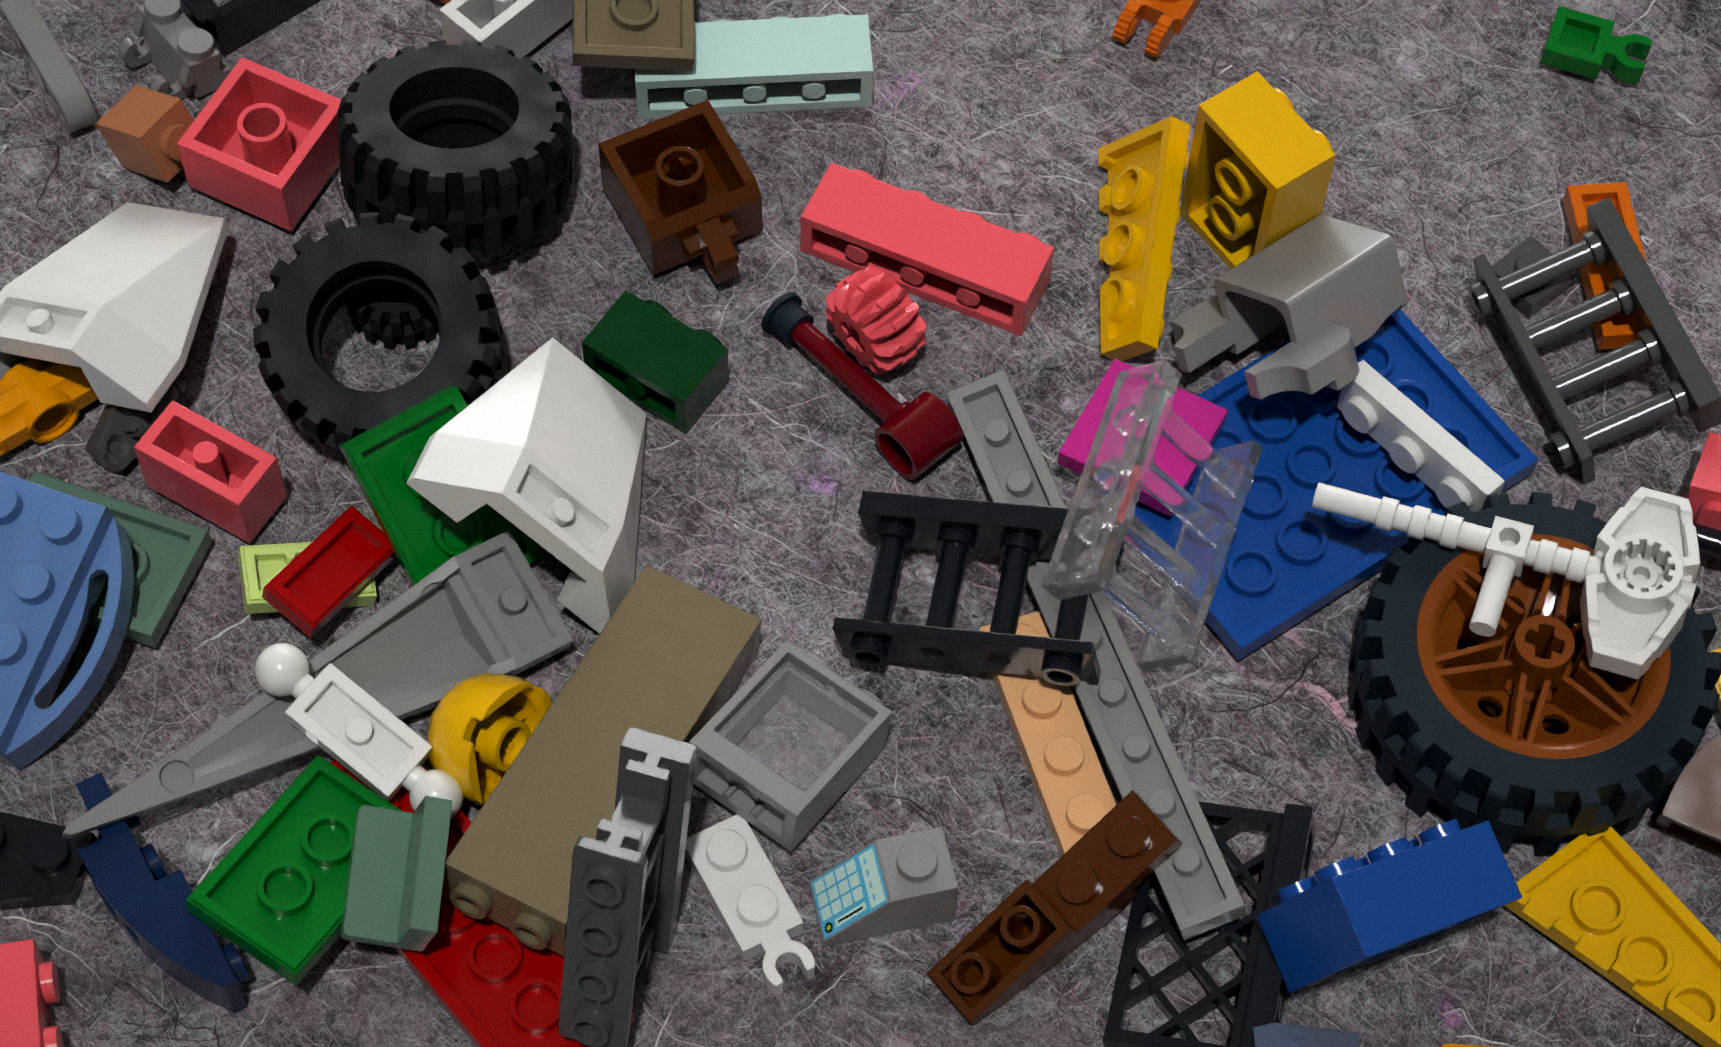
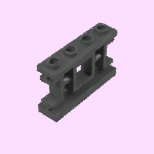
M629 727L621 743L615 810L611 820L601 819L597 827L596 839L580 836L573 848L558 1032L564 1037L577 1040L581 1044L590 1047L627 1046L630 1035L636 974L639 968H647L651 949L668 953L676 935L698 745Z

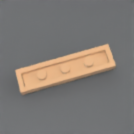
M1040 611L1019 616L1016 630L1017 635L1051 638ZM991 624L979 627V631L989 632ZM990 672L1061 857L1116 806L1113 795L1070 686L1056 685L1037 676Z

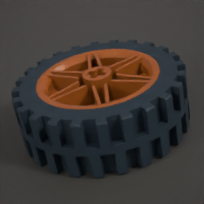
M1507 492L1489 494L1482 510L1471 513L1466 502L1462 501L1447 507L1444 516H1447L1449 513L1463 517L1466 522L1492 528L1495 516L1533 525V540L1541 542L1542 539L1557 542L1559 547L1573 550L1575 547L1591 552L1590 555L1592 556L1597 536L1607 524V522L1593 517L1596 504L1577 499L1573 510L1552 506V493L1532 492L1528 504L1511 505ZM1409 537L1405 551L1395 547L1384 562L1379 581H1374L1353 645L1348 669L1354 671L1348 689L1350 710H1363L1356 731L1362 748L1367 750L1378 746L1382 753L1376 769L1378 775L1387 786L1400 779L1411 790L1406 806L1420 817H1423L1429 808H1432L1448 818L1449 821L1457 818L1461 830L1489 821L1503 853H1509L1514 841L1533 842L1534 856H1552L1557 852L1562 840L1575 839L1582 833H1587L1588 837L1603 833L1610 826L1622 837L1638 827L1647 808L1652 812H1656L1661 807L1676 779L1693 757L1703 739L1704 731L1715 713L1720 696L1712 690L1721 675V653L1706 652L1717 632V628L1711 612L1696 614L1693 608L1701 591L1697 585L1690 609H1687L1680 632L1663 654L1655 659L1650 668L1639 679H1634L1589 666L1580 609V598L1584 581L1582 584L1566 580L1564 575L1553 572L1548 575L1533 571L1534 567L1524 565L1521 577L1513 576L1495 635L1485 637L1472 632L1469 628L1487 568L1482 567L1484 554L1460 547L1451 549L1440 546L1438 541L1424 538L1422 541ZM1568 621H1571L1572 623H1574V624L1572 625V627H1571V630H1570V628L1565 624V623L1568 622ZM1460 642H1469L1475 645L1460 650L1457 648V644ZM1603 679L1607 680L1611 687ZM1482 701L1484 707L1493 717L1484 714L1479 709L1478 703ZM1561 721L1565 724L1567 731L1562 734H1553L1544 728L1553 726Z

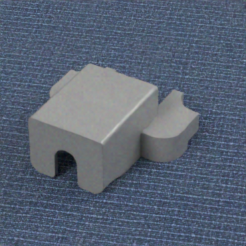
M1320 214L1214 279L1217 295L1204 300L1170 322L1176 342L1173 348L1179 369L1190 373L1225 350L1235 354L1243 352L1287 324L1291 342L1244 371L1250 396L1261 400L1269 395L1284 391H1301L1313 395L1325 386L1338 391L1352 382L1359 374L1355 347L1372 337L1394 311L1398 312L1407 306L1408 300L1395 241L1389 234Z

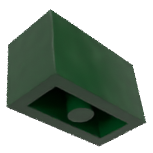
M626 290L582 341L583 358L587 366L635 405L685 434L690 431L729 382L728 349L723 346L716 336L703 329H692L673 318L671 313L658 302L653 300L644 301Z

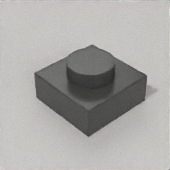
M1531 235L1491 265L1497 278H1501L1552 253ZM1571 272L1513 298L1510 302L1523 316L1530 319L1569 289L1575 274Z

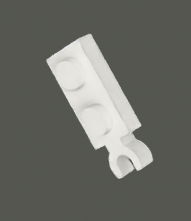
M736 814L688 837L685 849L687 861L743 962L759 954L763 956V980L768 990L775 996L783 993V980L777 969L784 963L798 965L807 981L814 978L815 961L813 954L804 944L791 940V938L804 933V922L747 821Z

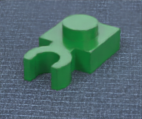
M1558 6L1540 63L1596 80L1601 67L1610 69L1613 75L1621 81L1639 83L1646 63L1632 60L1629 57L1646 60L1652 40L1640 34H1627L1622 37L1612 35L1615 21Z

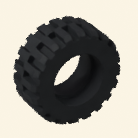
M446 40L429 42L428 47L416 49L414 45L399 49L394 58L388 59L383 56L372 63L367 69V74L361 72L349 86L346 95L340 102L337 130L341 185L343 186L345 201L348 207L357 215L359 221L360 213L373 212L380 213L383 223L394 224L397 214L417 219L420 229L427 231L434 225L449 234L453 246L457 249L464 247L468 253L481 251L483 256L499 253L503 245L511 243L516 247L528 241L533 236V230L541 232L556 218V213L565 206L570 195V185L572 184V122L569 100L562 93L561 86L547 71L543 73V69L538 63L527 56H523L521 59L515 57L511 49L495 45L493 49L481 46L479 41L463 40V45H447ZM452 147H465V148H458V149H449V148H452Z
M379 212L360 213V225L346 228L342 218L324 224L328 235L315 243L306 234L292 245L297 257L290 264L279 259L271 270L269 277L274 284L271 292H260L255 309L261 318V325L253 328L254 348L261 360L258 367L275 401L284 415L294 424L297 431L311 443L314 441L321 443L327 453L344 460L345 457L339 445L451 385L458 386L468 406L496 383L494 378L495 372L502 369L504 349L501 343V333L503 331L498 310L486 277H482L476 261L464 247L457 249L453 246L449 234L434 225L427 231L420 229L417 219L397 214L394 224L383 223ZM376 290H400L418 296L432 309L439 326V344L433 358L425 369L404 385L386 391H359L348 388L338 382L328 371L321 349L326 328L338 310L350 300Z

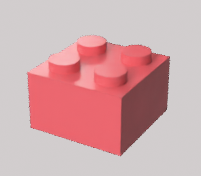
M241 57L177 142L188 186L292 231L340 164L337 123L341 99Z

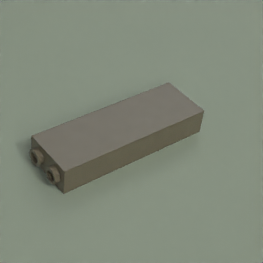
M646 565L445 861V897L449 898L459 911L475 919H484L486 917L510 929L512 934L528 947L537 950L548 948L564 956L573 848L580 836L596 839L597 827L601 819L611 820L615 810L620 746L629 727L689 743L728 702L756 658L762 619Z

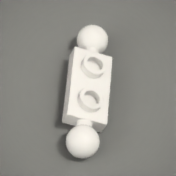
M276 643L261 652L255 665V676L259 685L272 695H292L296 698L285 711L286 720L376 794L390 802L400 789L404 787L409 791V801L413 811L416 810L425 796L453 800L451 818L458 813L464 796L457 781L441 769L427 771L422 767L429 758L428 756L433 746L333 664L329 663L314 679L309 675V663L305 654L296 646L288 643Z

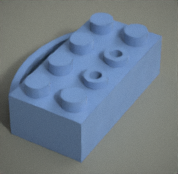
M1 471L0 763L21 770L51 748L76 723L103 686L116 661L129 622L134 591V564L128 532L107 507ZM109 577L104 612L93 645L70 684L50 706L90 618L89 614Z

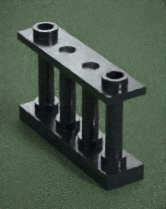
M873 491L862 492L858 515L869 543L877 544L878 551L863 620L835 617L832 629L844 657L850 658L856 663L872 667L883 666L887 662L1037 676L1050 683L1062 686L1076 685L1079 681L1099 683L1101 669L1094 644L1090 641H1080L1093 569L1101 564L1120 566L1124 540L1116 512ZM911 547L938 549L941 551L926 626L889 622L903 552ZM973 553L1001 555L1004 557L989 632L952 628L966 557L971 556ZM1037 558L1060 560L1068 563L1054 638L1016 634L1029 563Z

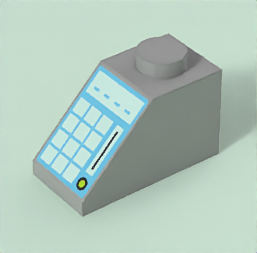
M942 826L875 840L809 881V890L823 948L955 920L958 884Z

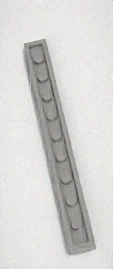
M1004 370L946 393L992 502L1066 508ZM1037 558L1029 563L1026 580L1051 637L1054 638L1068 563L1060 560ZM1093 569L1080 641L1093 642L1101 669L1099 683L1079 681L1078 684L1072 686L1121 798L1123 799L1134 790L1183 842L1153 872L1181 936L1185 941L1246 916L1247 913L1244 902Z

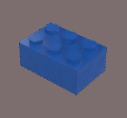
M1456 818L1418 834L1422 845H1420L1418 838L1407 841L1406 837H1403L1367 853L1368 858L1363 857L1355 860L1351 856L1315 871L1314 876L1276 891L1281 903L1258 914L1257 918L1289 993L1443 934L1521 899L1522 895L1489 821L1461 830Z

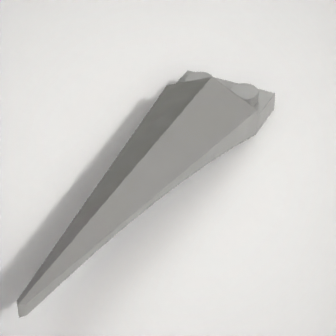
M508 530L452 557L367 620L308 661L309 675L315 679L331 663L392 714L402 720L437 707L440 700L458 682L468 677L482 673L515 676L568 649L574 640ZM264 691L173 755L66 825L61 838H75L321 748L286 720L285 711L296 698L292 695L275 696Z

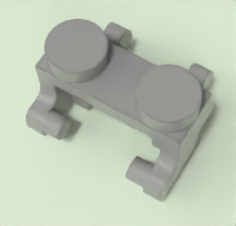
M144 0V5L137 7V14L132 26L133 31L138 37L144 36L143 45L137 49V45L132 39L126 37L118 47V55L127 66L137 67L151 61L161 72V74L153 79L150 86L151 90L181 99L192 94L199 98L217 90L233 69L232 65L213 46L212 35L204 29L197 28L191 19L180 9V0Z

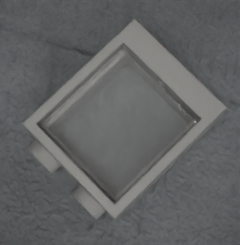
M786 640L689 741L691 744L698 745L693 784L783 847L792 851L885 748L893 711L885 707L881 700L871 691L857 688L833 672L819 656L805 653Z

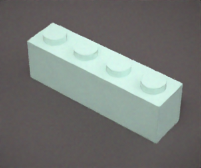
M833 14L822 17L801 18L773 17L770 19L737 21L718 19L711 22H695L694 64L692 72L635 69L637 117H666L706 100H709L716 114L872 107L873 63L868 14Z

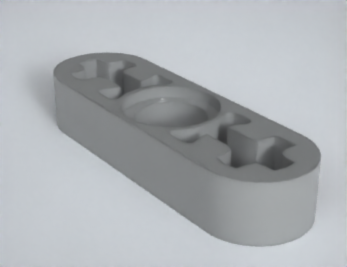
M32 0L1 1L0 16L12 41L67 132L71 134L98 122L95 109L83 84Z

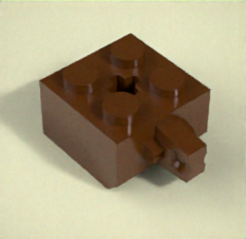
M709 100L598 143L602 187L653 275L696 257L701 259L717 284L739 275V268L737 267L739 256L732 243L762 231V196L755 176Z

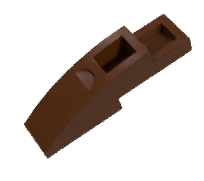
M1132 790L1034 883L1026 879L927 973L971 1024H976L1055 967L1110 921L1139 894L1135 888L1178 849L1183 842L1144 799Z

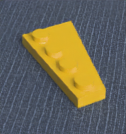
M1173 116L1098 148V166L1108 171V185L1105 184L1098 190L1099 211L1108 214V234L1099 240V260L1109 265V278L1100 287L1101 355L1113 360L1116 358L1120 361H1125L1158 349L1159 339L1164 329L1163 310L1167 283L1172 274L1171 255L1175 227L1180 218L1179 200L1182 179L1189 158L1187 145L1190 124Z
M1612 826L1606 832L1589 837L1587 833H1582L1516 882L1522 898L1505 905V907L1703 1047H1721V943Z

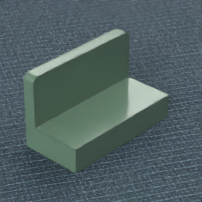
M425 796L414 813L369 805H362L358 809L355 817L341 925V937L343 939L422 952L436 935L453 800Z

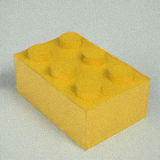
M1257 71L1199 104L1180 214L1231 270L1314 217L1322 214L1336 154L1333 152L1328 139L1320 131L1313 130L1297 114L1287 95L1282 90L1273 88Z

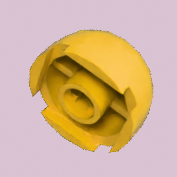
M482 673L458 682L440 700L430 718L428 743L433 747L428 757L432 768L441 769L453 777L463 791V799L483 806L552 705L550 695L544 689L532 685L528 680L504 674Z

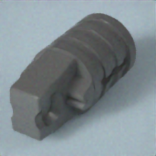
M179 375L151 413L107 404L85 450L110 472L123 471L136 457L134 450L136 443L172 400L177 402L186 391V385Z

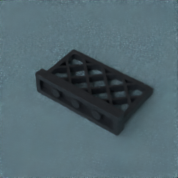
M1198 801L1224 860L1233 870L1230 874L1235 885L1243 883L1257 900L1256 908L1233 925L1226 923L1219 926L1218 928L1222 932L1191 951L1173 928L1177 924L1171 911L1164 915L1151 899L1152 888L1159 884L1154 872L1145 878L1135 888L1139 894L1132 902L1104 1036L1105 1047H1255L1254 1027L1282 1022L1288 988L1257 915L1281 903L1276 891L1308 878L1315 841L1313 807L1286 803L1284 813ZM1212 824L1222 825V826H1220L1219 828L1215 829V828L1212 826ZM1243 829L1270 832L1267 849L1242 864L1225 842ZM1263 869L1259 885L1253 878V875ZM1148 912L1154 922L1145 927ZM1251 930L1249 945L1247 946L1241 939V936ZM1164 933L1182 958L1151 977L1138 960L1141 947ZM1231 943L1245 961L1244 971L1223 986L1218 987L1201 962ZM1191 969L1210 994L1179 1014L1161 988ZM1136 974L1142 984L1132 989L1134 975ZM1239 993L1237 1008L1235 1009L1228 999ZM1152 995L1170 1019L1150 1033L1123 1029L1127 1010ZM1219 1006L1233 1024L1230 1045L1223 1046L1200 1042L1188 1025ZM1179 1032L1184 1039L1173 1038L1171 1036Z

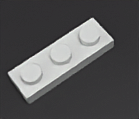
M1362 360L1358 363V376L1341 389L1337 408L1342 411L1346 421L1355 430L1367 433L1389 452L1391 459L1401 470L1415 474L1436 493L1437 498L1445 508L1464 501L1471 513L1483 509L1487 495L1501 493L1505 483L1504 479L1367 362Z

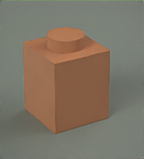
M135 85L95 124L123 168L168 183L183 168L177 142L194 120L181 98Z

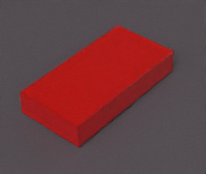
M351 505L264 586L262 598L308 637L312 638L394 560L396 555L384 532Z

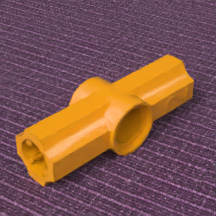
M33 359L19 363L6 372L0 380V456L29 439H32L34 442L45 443L61 437L76 423L79 410L98 400L80 367L54 362L45 364L41 360Z

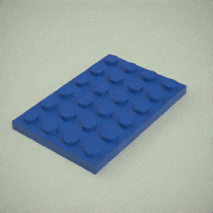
M1402 310L1394 311L1372 337L1355 347L1358 363L1362 360L1367 362L1504 479L1505 483L1501 493L1534 472L1539 459ZM1291 340L1286 341L1197 395L1227 409L1228 413L1226 422L1171 517L1085 477L1238 660L1380 571L1385 560L1395 547L1405 551L1409 539L1405 532L1394 529L1392 532L1377 529L1375 524L1312 508L1314 494L1319 482L1380 499L1383 496L1400 500V504L1413 508L1415 505L1430 508L1432 513L1443 516L1446 510L1430 487L1415 474L1401 470L1393 462L1386 449L1367 433L1358 432L1346 421L1342 411L1337 408L1341 389L1337 391L1325 386L1313 395L1301 391H1284L1269 395L1261 400L1250 396L1244 371L1290 343Z

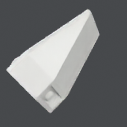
M127 202L4 286L0 292V380L7 371L15 366L21 356L80 367L100 403L151 413L185 366L229 229L225 218Z
M551 338L429 437L406 484L456 523L485 504L491 506L571 569L557 601L600 634L634 584L647 414L556 339Z

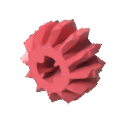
M870 265L861 271L848 275L837 283L835 289L826 296L827 309L825 312L827 319L835 328L833 335L842 341L845 346V352L850 351L862 367H869L871 371L881 375L886 371L897 368L899 365L903 366L915 357L917 351L926 344L924 332L927 330L926 322L917 312L919 305L910 299L907 294V288H901L896 283L894 276L889 272L883 273L881 269Z

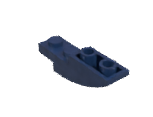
M101 772L76 784L87 811L112 795ZM136 815L97 829L101 839L77 851L105 906L126 935L151 961L174 980L197 995L233 1013L247 1008L239 984L250 979V976L234 943L229 942L220 947L211 927L187 911L186 899L193 891L181 869L167 875L152 843L139 849L131 833V830L141 826L138 816Z

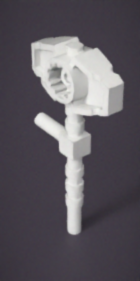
M1320 482L1317 485L1313 498L1312 508L1375 524L1377 529L1392 532L1394 529L1405 532L1407 537L1422 541L1424 538L1439 542L1440 546L1451 549L1460 547L1483 553L1482 567L1487 568L1469 624L1470 630L1480 636L1490 637L1495 635L1513 576L1521 577L1524 565L1534 567L1533 571L1550 575L1553 572L1564 575L1566 580L1582 584L1584 581L1580 598V609L1589 666L1634 679H1639L1650 668L1655 659L1663 654L1680 632L1687 609H1690L1697 585L1695 580L1700 566V555L1696 526L1693 525V512L1689 499L1640 487L1630 497L1626 505L1619 508L1599 533L1593 556L1590 555V551L1575 547L1573 550L1559 547V543L1542 539L1541 542L1533 540V525L1495 516L1492 528L1466 522L1460 516L1449 513L1447 516L1432 513L1430 508L1415 505L1413 508L1402 505L1400 500L1383 496L1380 499Z

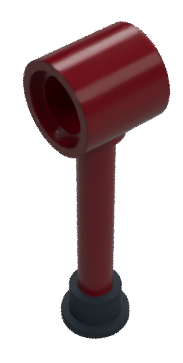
M788 292L780 296L767 309L763 316L761 327L768 335L777 334L789 345L797 343L884 421L875 430L874 438L885 460L900 475L910 480L917 478L962 442L963 432L953 412L941 399L929 392H923L910 403H900L813 326V316L801 307L802 300L796 293Z

